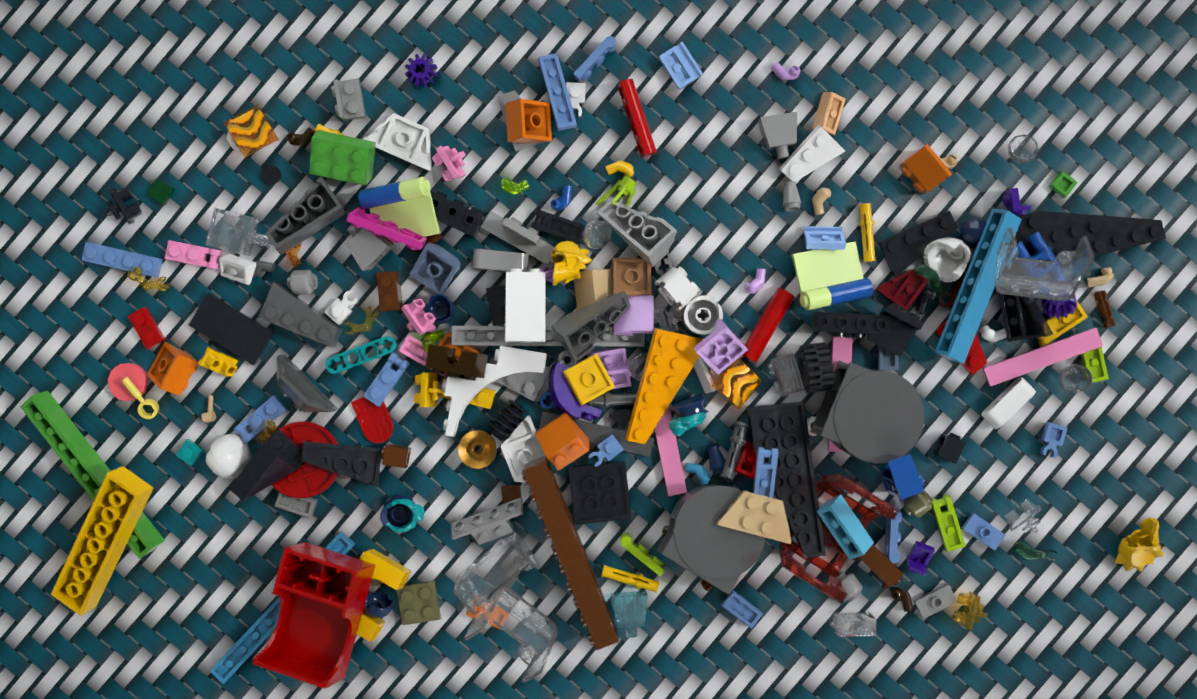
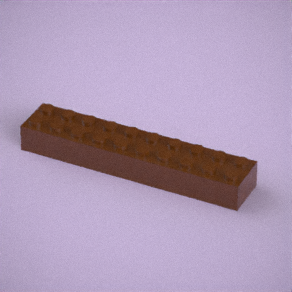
M546 455L525 463L522 470L523 473H521L525 484L529 483L530 498L532 502L537 503V515L540 521L544 520V532L547 538L551 537L553 554L559 557L560 563L558 565L561 573L566 574V585L569 592L573 591L574 605L577 610H581L580 619L583 627H588L589 634L587 635L591 646L595 644L596 649L600 650L619 642L617 627Z

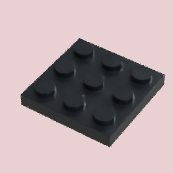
M625 461L601 463L596 467L594 464L568 467L575 525L632 519Z

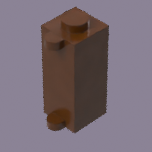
M873 544L864 555L852 559L855 561L859 558L884 582L881 586L883 590L896 586L904 575Z

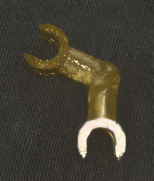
M135 267L133 272L130 270L127 274L129 279L137 281L145 290L158 288L161 291H166L171 285L163 284L167 278L163 276L158 281L149 282L142 276V270L139 267Z
M368 306L366 308L367 317L364 324L346 322L345 325L352 326V331L345 333L352 335L355 332H369L374 318L379 315V309H376L375 314L371 315V306Z

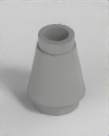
M796 182L784 183L782 206L785 208V211L799 210L802 203Z

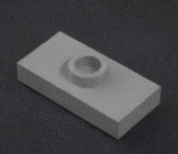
M279 492L275 507L311 519L318 500L312 497L293 498Z
M945 584L913 600L923 619L958 602L949 584Z

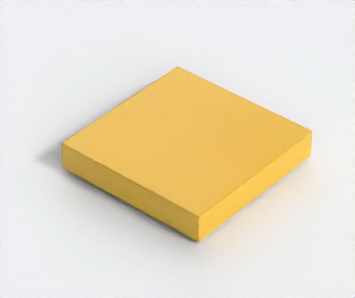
M597 353L563 371L581 406L615 388Z

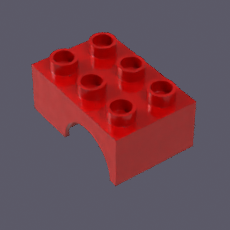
M307 542L285 547L272 592L273 595H278L280 599L278 621L269 642L255 656L253 664L324 689L344 679L376 565Z

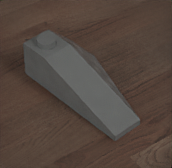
M621 291L569 313L551 326L561 345L576 363L594 349L595 346L593 344L600 336L603 338L607 334L605 332L612 323H616L631 305L626 292Z

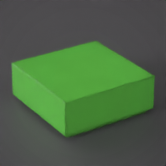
M1060 171L1048 187L1062 198H1066L1078 182L1064 171Z

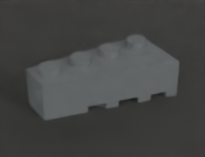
M322 177L316 181L317 183L311 189L309 188L304 193L305 195L297 203L295 202L290 207L291 209L285 216L283 215L265 233L280 255L346 214L342 205Z
M276 282L272 283L259 316L260 319L329 347H336L343 330L316 311L312 306L301 300L297 295Z

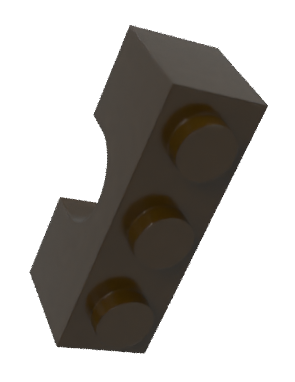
M429 344L425 367L432 368L433 373L444 374V371H446L448 376L458 378L461 374L465 375L464 379L476 381V377L484 378L488 355L461 350L460 358L456 363V349Z

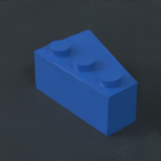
M911 454L887 462L888 465L880 473L886 492L899 499L924 492L922 488L924 485L923 478L920 474H917Z

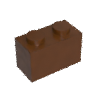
M400 272L376 273L380 311H400L403 306Z

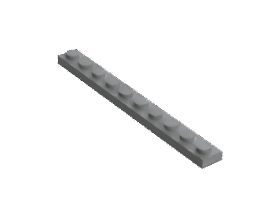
M452 326V345L562 346L552 327H545V343H506L505 326ZM608 327L605 331L607 334L603 338L600 336L593 344L594 346L645 347V333H633V336L613 335V327Z

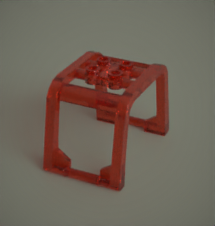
M841 474L822 476L816 482L817 497L821 491L826 492L832 497L841 494L850 508L863 515L860 523L864 529L867 528L875 517L894 520L899 512L895 507ZM833 486L849 494L855 492L875 506L868 508ZM822 523L824 544L840 551L833 565L820 557L804 558L799 545L792 540L794 534L790 526H788L791 544L781 541L779 544L782 567L824 592V594L843 603L848 594L842 586L839 573L848 557L834 536L829 534L831 532L825 523ZM791 551L828 573L829 581L827 585L805 572V566L793 558Z

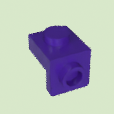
M1018 188L1004 191L1002 201L1004 206H1006V210L1014 213L1016 216L1026 215V211L1032 209V205L1021 207Z
M916 541L906 557L907 568L913 573L925 576L927 573L926 566L935 553L934 547Z

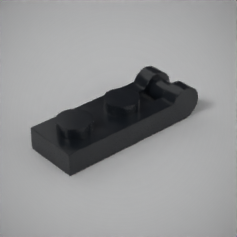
M536 209L534 214L536 217L534 222L531 223V228L581 245L587 228L586 225ZM543 218L548 219L546 226L541 225Z

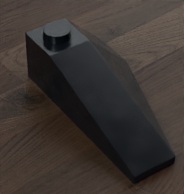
M276 429L228 489L242 501L249 499L287 475L296 472L304 464V462H301L302 448L284 431Z

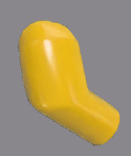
M622 160L605 166L608 175L618 171L624 173L627 177L634 175V167Z

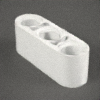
M1019 377L981 415L994 429H998L1032 398L1036 391L1023 377Z

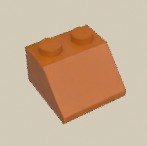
M517 99L505 103L508 142L523 144L552 141L550 103L527 99Z
M928 144L915 151L899 165L902 168L901 172L903 175L910 178L914 182V188L923 194L931 191L952 175L951 171Z
M164 342L147 376L159 389L181 396L188 386L191 375L197 369L198 361L190 354Z
M566 412L535 432L547 459L558 471L589 451V438Z

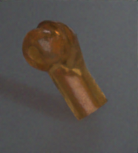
M301 243L286 252L292 267H297L301 264L298 257Z

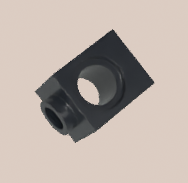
M951 432L949 435L942 434L933 454L956 464L966 443L960 441V436Z

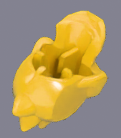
M570 241L557 244L551 253L554 263L553 285H557L560 281L569 283L571 280L580 279L581 274L579 270L585 269V264L592 261L591 258L586 256L589 250L580 249L577 243Z
M1154 517L1144 519L1140 523L1141 529L1135 530L1120 542L1115 563L1123 564L1125 571L1136 568L1141 572L1144 566L1154 564L1155 558L1164 555L1159 545V522Z

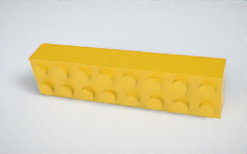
M123 466L106 474L51 592L52 596L78 615L82 616L97 607L154 489L151 485Z

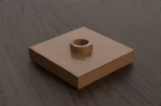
M612 258L613 295L625 291L627 296H652L650 264L643 258Z

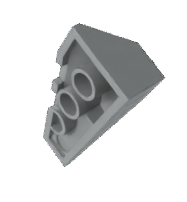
M609 200L597 214L641 258L654 267L667 254L677 230L662 218L649 216L646 212H638L618 202L615 205H611L613 200Z

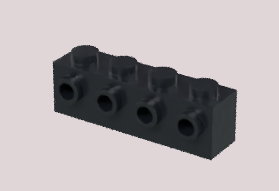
M430 191L437 221L476 238L485 219L481 215L482 211L474 207L468 209L464 207L465 203L455 198L453 201L446 199L448 195L440 191L436 193Z

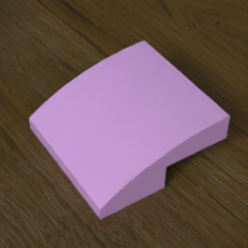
M627 296L631 306L614 323L613 335L653 334L654 296Z
M625 347L591 351L587 354L589 358L597 353L615 386L613 389L632 386Z

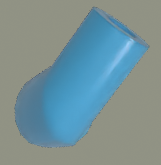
M686 463L685 472L695 473L699 479V484L707 485L710 480V474L705 467L699 464Z

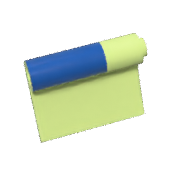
M424 177L368 188L359 192L361 206L364 209L369 208L371 214L376 213L380 215V220L392 221L397 223L399 229L407 228L424 237L440 234L430 193L431 186Z
M856 241L846 243L845 250L818 249L792 254L801 295L800 304L806 310L863 299L873 295L872 282L868 278H863Z

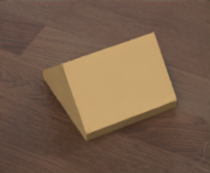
M611 269L580 272V279H574L577 310L613 295Z

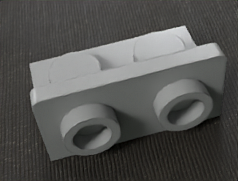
M360 79L333 80L334 86H331L333 97H336L337 105H335L336 115L343 121L366 118Z

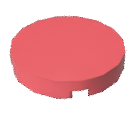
M132 363L116 366L110 372L108 387L117 399L123 401L136 400L121 382L126 377H129L142 395L146 392L148 376L144 369Z

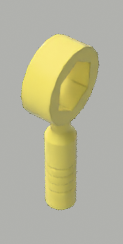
M129 377L121 380L133 397L139 400V415L145 419L154 418L159 411L158 403L153 399L144 400L141 392ZM151 405L154 412L146 413L143 406Z

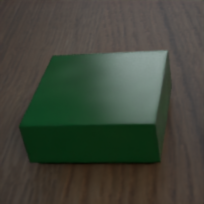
M156 178L147 195L166 205L175 188Z

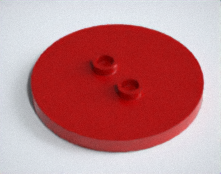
M294 422L279 429L284 431L301 448H303L304 441L338 444L332 433L321 425L312 422ZM304 463L296 472L287 475L280 481L272 484V486L280 493L289 497L310 498L328 489L338 474Z

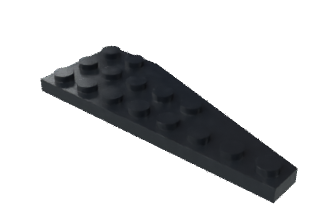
M1037 211L1017 216L1022 220L1012 245L1022 241L1029 255H1035L1036 251L1028 236L1039 231L1046 245L1052 248L1051 251L1057 261L1061 263L1060 265L1163 240L1166 239L1162 220ZM1010 247L1008 254L1014 276L1023 275L1024 272L1021 267H1018L1019 261ZM1039 261L1034 268H1039V265L1044 261Z
M804 401L748 407L747 415L751 444L755 454L757 453V447H764V450L778 449L774 494L777 500L783 501L787 522L804 558L826 556L821 518L817 513L819 504ZM764 457V462L770 463V458Z

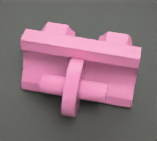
M439 146L436 149L437 153L432 157V160L437 166L445 163L447 169L442 172L445 181L462 178L466 175L462 169V166L465 165L462 160L466 156L464 151L458 153L456 148L450 149L449 146Z
M422 299L413 300L410 304L403 305L401 308L410 321L407 324V328L410 331L416 330L419 335L429 331L433 332L436 329L433 324L436 318L430 312L425 313L423 310L425 303Z

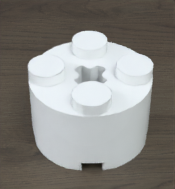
M672 267L655 281V285H660L659 293L670 306L675 304L677 306L675 310L681 311L693 298L697 297V292L699 291L698 286L687 279V273L682 267Z
M698 296L693 298L684 307L682 318L689 331L698 335H706L712 333L717 328L715 323L720 318L723 319V311L719 303L713 298ZM701 310H703V313H707V317L704 318V321H702L701 318H698V314L701 313Z

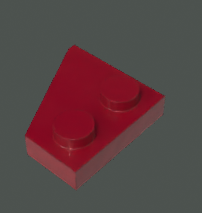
M911 269L876 287L875 290L892 303L901 306L903 311H907L929 280L915 269Z

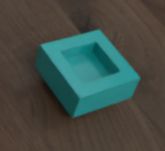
M186 439L176 456L192 466L196 463L204 449L190 439Z

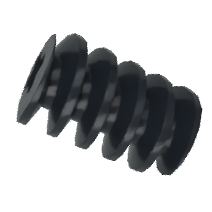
M511 399L508 400L511 405L510 407L503 406L506 412L498 411L500 418L493 417L496 423H488L491 428L489 431L502 442L505 441L503 435L507 437L510 435L508 429L514 431L515 427L513 424H520L518 418H525L523 412L529 414L525 408Z

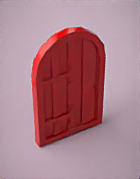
M365 397L351 402L362 432L368 440L374 443H382L391 437L394 426L385 402L380 407Z

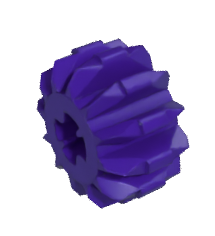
M415 54L416 60L409 58L408 60L411 65H405V68L409 70L405 73V76L410 77L409 82L411 84L415 82L416 87H420L421 83L424 87H427V81L429 80L430 83H433L434 80L431 77H437L438 75L434 71L437 69V65L433 64L434 60L432 58L427 59L426 54H423L421 59L418 54ZM418 69H424V73L418 72Z
M1061 287L1058 290L1051 289V293L1045 295L1041 302L1043 312L1050 319L1054 317L1058 320L1060 317L1067 318L1068 314H1074V309L1077 308L1076 296L1068 288L1062 290Z

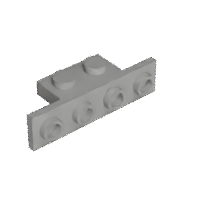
M490 211L481 228L544 264H549L552 259L551 253L554 246L541 240L540 236H538V231L531 227H528V229L522 227V222L513 217L511 219L507 217L504 219Z
M518 498L451 523L452 539L455 540L471 534L480 545L513 533L514 528L509 519L523 514L522 499Z

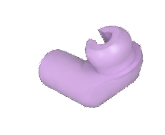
M776 62L771 67V70L782 80H794L800 74L798 66L784 68Z
M756 269L755 280L751 283L747 282L744 286L746 292L753 294L764 286L766 269Z

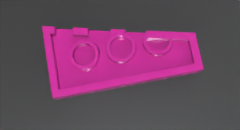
M361 206L348 214L347 222L352 223V226L359 229H368L370 233L377 236H386L395 243H404L410 249L421 250L426 243V237L407 228L399 229L397 223L392 221L380 220V215L376 213L367 214Z

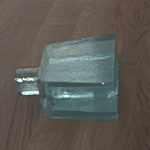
M647 591L611 593V602L618 628L626 627V637L628 638L637 637V627L645 626L648 601Z

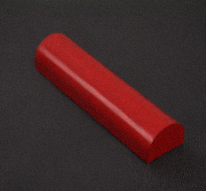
M633 79L623 80L618 85V90L640 156L645 158L657 153L634 81Z
M778 287L744 344L748 349L743 354L744 357L757 363L795 298L794 295Z

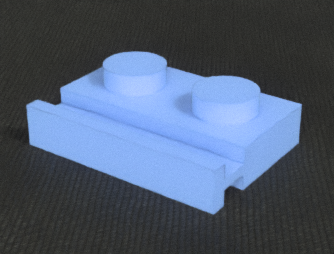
M683 42L659 56V60L678 90H681L703 75Z
M804 226L803 234L806 249L845 250L846 241L842 227Z

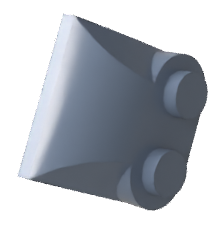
M428 243L409 275L435 293L443 294L455 273L459 271L461 264L457 257L441 246Z

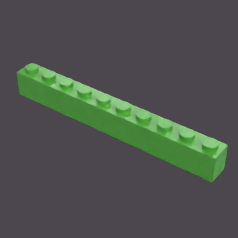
M49 391L32 395L20 408L94 501L106 474L111 470ZM143 511L127 542L139 559L154 551L165 541Z

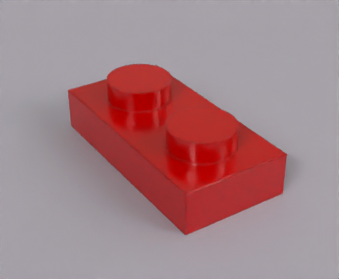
M143 307L128 316L146 349H151L166 340L147 307Z

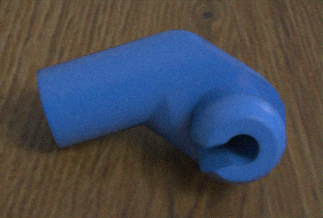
M563 186L562 196L556 200L553 199L550 203L552 209L560 211L570 204L571 186Z

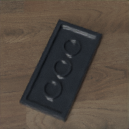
M207 293L188 326L252 365L257 363L274 335L273 331L211 293Z

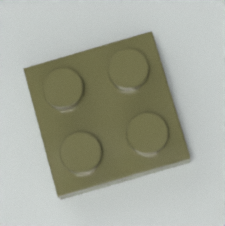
M435 580L404 585L403 588L397 590L402 625L441 619Z

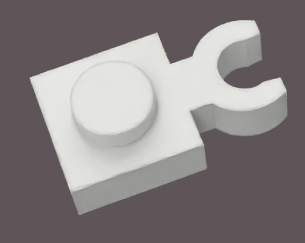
M566 82L573 110H578V117H581L582 109L579 104H585L586 83Z
M351 291L345 292L343 301L337 298L325 311L338 325H341L353 312L349 307L357 304L359 301L357 297L353 301L349 300Z

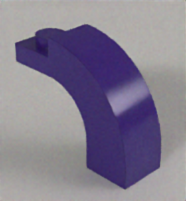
M558 362L552 365L548 387L556 408L562 414L566 412L574 421L579 419L580 415H582V419L587 421L599 418L602 410L586 404L581 406L574 397L571 387L563 374V371L570 367Z

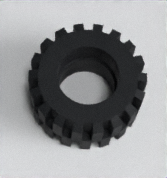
M826 343L800 345L798 350V366L805 391L807 393L832 390L834 385V368L831 353Z

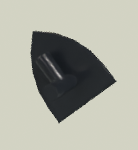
M506 286L486 288L493 326L504 324L506 319Z

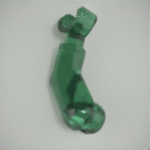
M926 264L916 265L914 267L915 275H922L929 279L937 292V298H943L946 287L940 285L941 281L937 271Z
M1022 541L1014 544V550L1027 560L1046 559L1048 561H1055V559L1048 557L1049 552L1057 553L1055 550L1049 549L1045 552L1033 550Z

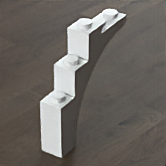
M500 346V349H496L494 360L497 361V364H486L484 378L476 377V381L447 376V380L444 379L442 391H445L444 396H450L452 399L448 400L446 411H449L448 419H445L443 430L446 431L445 435L452 437L456 435L459 421L466 407L483 388L499 378L514 373H544L547 354Z

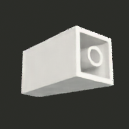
M510 269V272H506V343H545V272H541V269H530V272H522V269Z

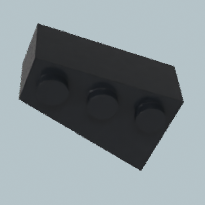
M1024 280L997 285L1007 342L1045 337L1053 334Z

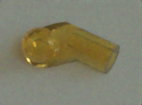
M268 419L265 422L267 431L260 432L261 435H258L260 442L264 443L277 429L273 419Z

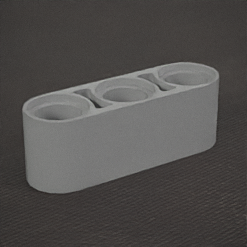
M474 249L472 268L510 272V269H522V272H527L529 254Z

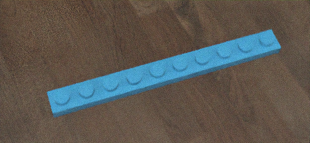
M341 531L326 546V549L346 555L355 543ZM279 598L210 670L222 684L239 669L275 630L280 613Z

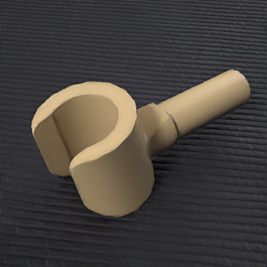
M208 395V412L202 413V420L206 423L213 422L216 419V414L213 411V395Z

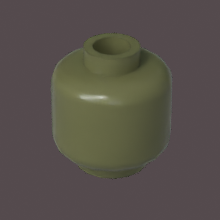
M924 490V492L904 498L905 506L903 509L909 516L914 515L920 518L932 509L931 503L933 500Z

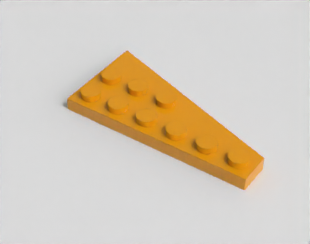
M658 328L654 329L625 437L627 441L642 444L647 442L698 360L699 355L694 350V347L703 338Z

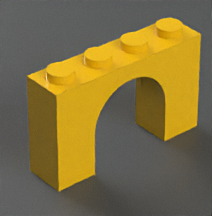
M375 549L364 551L359 558L376 565L372 579L380 580L395 590L404 587L411 573V570ZM363 610L357 635L371 642L377 639L385 621L380 618H372Z

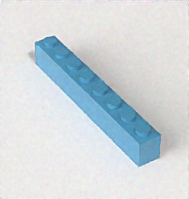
M1001 209L991 210L935 350V353L948 360L963 364L966 360L1022 220L1010 211Z

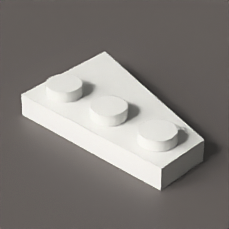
M817 125L782 164L779 170L789 180L796 182L839 156L845 150L821 126Z

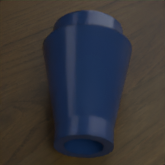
M719 447L708 448L710 471L713 472V475L722 473L726 460Z

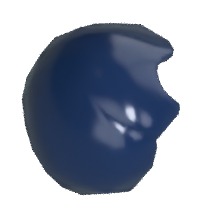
M971 218L962 225L960 237L969 248H977L986 222L982 219Z
M432 295L429 302L425 305L426 313L430 312L436 318L434 323L436 324L447 323L454 315V304L445 295Z
M371 592L367 595L364 610L372 618H383L392 610L394 599L390 600L389 594Z

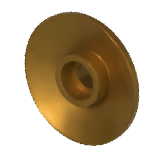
M480 430L471 431L464 435L458 446V453L462 462L474 469H481L491 464L497 452L493 437ZM475 446H481V452H476Z

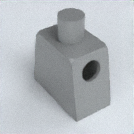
M797 112L760 117L758 124L767 150L776 149L777 159L789 158L788 147L794 146L797 142Z
M352 225L347 229L353 236L347 243V247L362 271L371 270L395 246L385 236L374 235L368 229H359Z

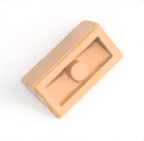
M824 92L812 129L819 125L828 134L835 135L845 98L833 92Z

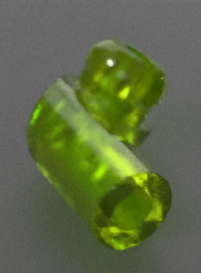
M508 177L501 180L502 189L513 195L530 188L526 179L519 183L511 181Z
M441 330L424 336L422 347L426 353H428L429 344L434 345L435 341L444 337Z

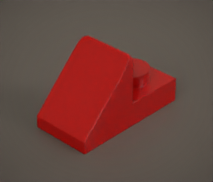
M747 441L743 448L735 472L753 480L757 457L750 441Z

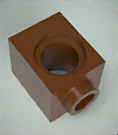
M393 444L385 445L380 456L383 459L382 465L407 468L411 448Z

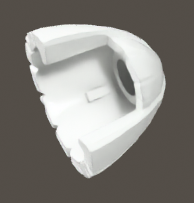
M956 238L937 239L925 248L924 263L927 266L928 272L934 275L936 279L943 280V282H954L965 271L971 251L962 240Z
M226 434L218 437L211 444V449L206 455V463L213 473L227 479L237 478L252 458L248 444L242 441L243 438L241 436Z

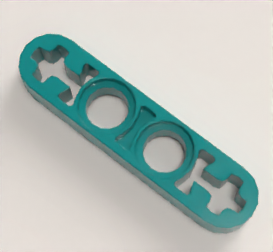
M386 336L332 356L326 361V369L328 372L336 374L393 353L398 346L397 340L394 337ZM387 339L389 342H393L391 350L388 348L380 349L376 344L379 342V346L385 345ZM369 346H373L376 350L373 357L366 355V348ZM350 353H355L358 356V360L354 364L348 361ZM333 360L335 362L344 360L345 364L338 365L337 370L331 368Z

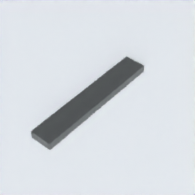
M543 411L538 430L560 415ZM578 419L574 421L589 438L590 443L599 444L613 434L624 449L623 451L650 457L654 442L652 437H649L645 444L630 442L625 439L627 431Z

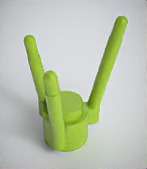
M624 176L622 180L619 179L596 202V205L601 204L617 189L619 192L611 202V205H615L622 194L624 196L629 194L625 205L629 206L632 197L636 193L634 189L637 186L636 182Z

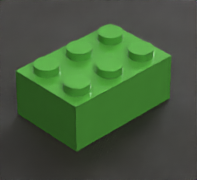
M319 130L312 136L309 174L367 185L373 177L376 142Z

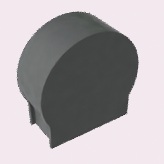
M839 361L834 372L833 388L826 391L810 432L831 440L841 451L870 463H887L904 456L918 441L924 425V407L915 387L902 376L888 371L866 369L851 362L847 364Z
M702 485L687 492L676 503L670 515L668 532L657 551L729 595L740 575L752 567L759 558L764 547L765 537L717 525V521L736 502L742 491L723 485Z

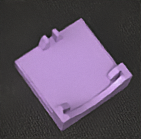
M721 318L715 323L717 328L694 347L696 353L718 375L748 350Z

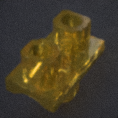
M970 591L969 594L959 593L958 604L964 605L965 609L964 612L956 610L953 620L966 629L972 630L974 622L980 623L981 617L987 618L988 613L983 611L984 604L979 603L981 597Z

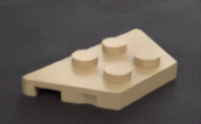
M743 491L738 496L736 502L727 509L728 511L717 521L719 526L791 544L784 504L781 500Z

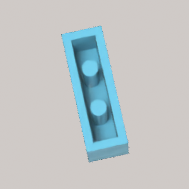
M841 494L827 500L817 511L849 560L864 555L874 543Z

